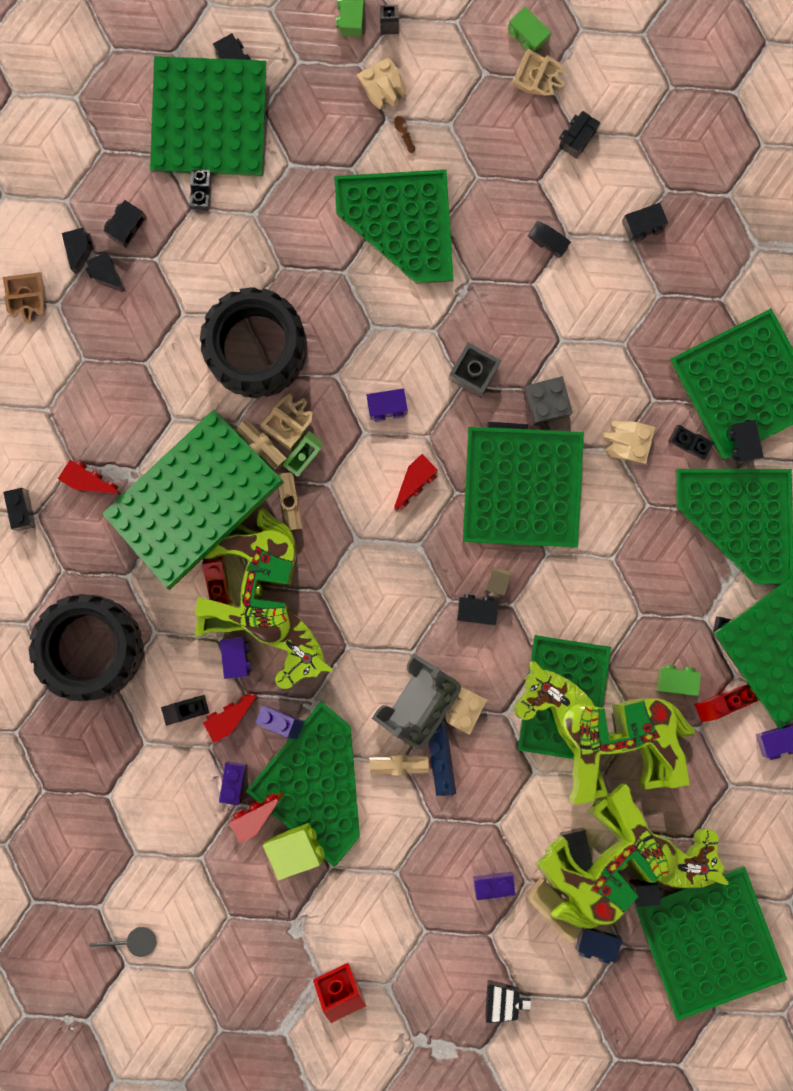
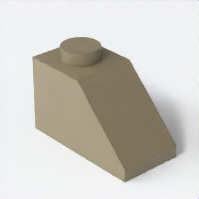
M493 567L490 570L485 591L489 592L488 596L498 599L500 596H505L512 572Z

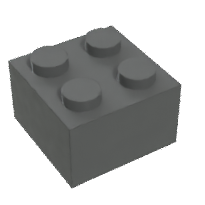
M468 342L449 374L448 380L482 398L498 370L501 360Z
M563 376L525 386L524 393L533 426L567 418L572 415L573 411Z

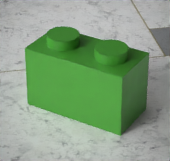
M338 0L337 10H340V16L336 18V28H339L340 36L362 37L365 0Z
M526 7L509 21L508 32L513 39H517L525 51L530 49L537 53L550 40L551 31Z
M664 665V668H658L656 691L699 696L701 673L695 672V668L691 667L676 670V666Z

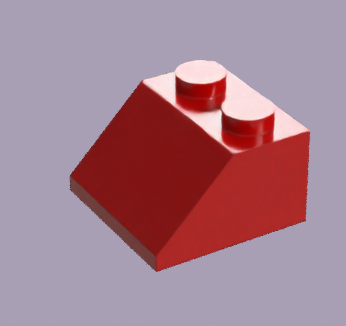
M349 963L313 979L322 1011L330 1023L367 1006L362 990Z

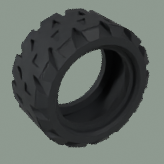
M255 287L239 289L240 292H229L221 297L219 303L214 304L206 314V321L202 324L200 332L201 352L205 363L216 380L229 391L248 398L269 397L280 393L284 387L288 388L297 379L300 370L302 371L308 348L306 334L300 316L285 298H282L276 292L264 288L262 290ZM254 316L273 320L285 332L284 349L275 363L263 370L244 371L227 361L224 349L225 340L235 324L245 318Z
M79 594L56 601L57 603L49 606L39 616L40 620L34 624L29 639L32 640L28 649L30 663L34 664L33 671L41 684L46 685L50 692L71 701L103 699L125 688L128 682L134 678L143 655V642L140 637L142 634L138 623L131 617L132 614L122 605L104 597ZM88 615L95 616L108 625L113 633L116 646L114 659L110 667L101 676L90 681L79 679L68 672L59 655V642L66 627L74 620Z

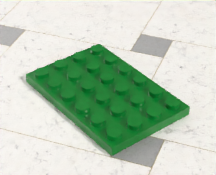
M534 635L530 662L534 661L542 670L559 674L574 683L591 699L595 707L603 708L611 647ZM550 707L545 710H537L535 716L529 720L521 719L518 751L574 759L573 751L558 732Z

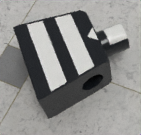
M487 980L486 1023L518 1020L519 1010L530 1011L531 999L521 998L518 987Z

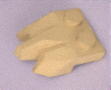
M527 49L512 85L528 94L554 95L552 88L560 89L565 85L558 77V74H562L566 69L549 56L544 58Z
M389 57L357 74V78L366 90L368 98L380 110L384 107L385 102L396 107L399 103L396 96H406L404 81Z
M291 394L282 398L260 425L262 430L288 450H291L303 436L312 422L313 414L311 411H303L307 404L305 398L293 403Z
M611 421V427L614 428V432L602 433L603 439L611 442V445L606 447L605 451L612 458L645 465L655 427L632 421Z
M461 687L459 695L445 715L446 723L470 735L487 699Z

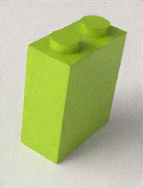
M309 823L269 837L263 844L278 880L320 866L325 859L324 850L319 846L316 832Z

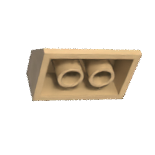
M541 877L525 894L541 914L572 944L582 928L563 920L554 919L551 916V912L561 902H570V900L563 893L559 895L554 890L555 887L548 879L545 881Z

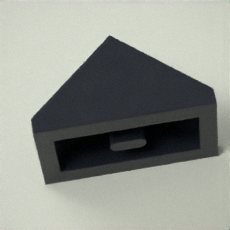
M398 5L380 6L381 35L399 34Z

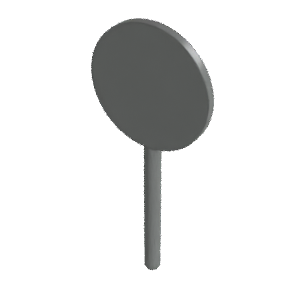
M138 927L130 932L127 941L90 943L89 946L127 945L128 950L133 955L145 957L155 949L156 936L151 929Z

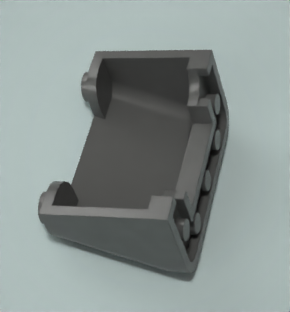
M413 653L407 663V671L413 675L394 706L392 708L387 705L379 707L372 719L397 738L416 749H422L427 745L461 691V685L458 681Z

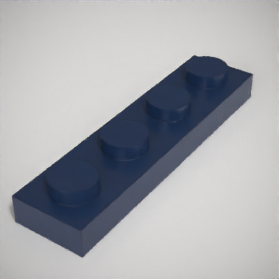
M444 717L429 740L436 796L456 794L446 717Z

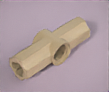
M247 419L238 425L235 431L273 469L277 471L283 466L287 458L263 432H259Z
M293 473L279 474L278 476L284 481L279 487L284 522L291 532L301 530L303 527ZM289 497L295 500L294 505L291 507L285 506V500Z
M390 755V757H370V774L402 776L408 775V773H429L428 756Z

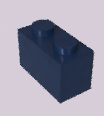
M582 928L575 948L582 957L591 959V956L606 964H610V961L616 963L622 939L619 935L598 929Z

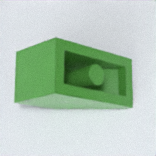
M308 431L284 462L283 466L298 477L320 451L324 442Z

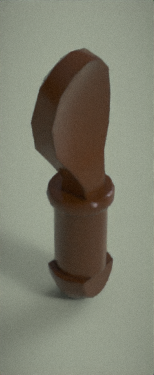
M397 116L394 120L397 131L403 134L401 138L404 140L408 152L414 153L415 145L411 140L410 133L407 132V122L403 117Z

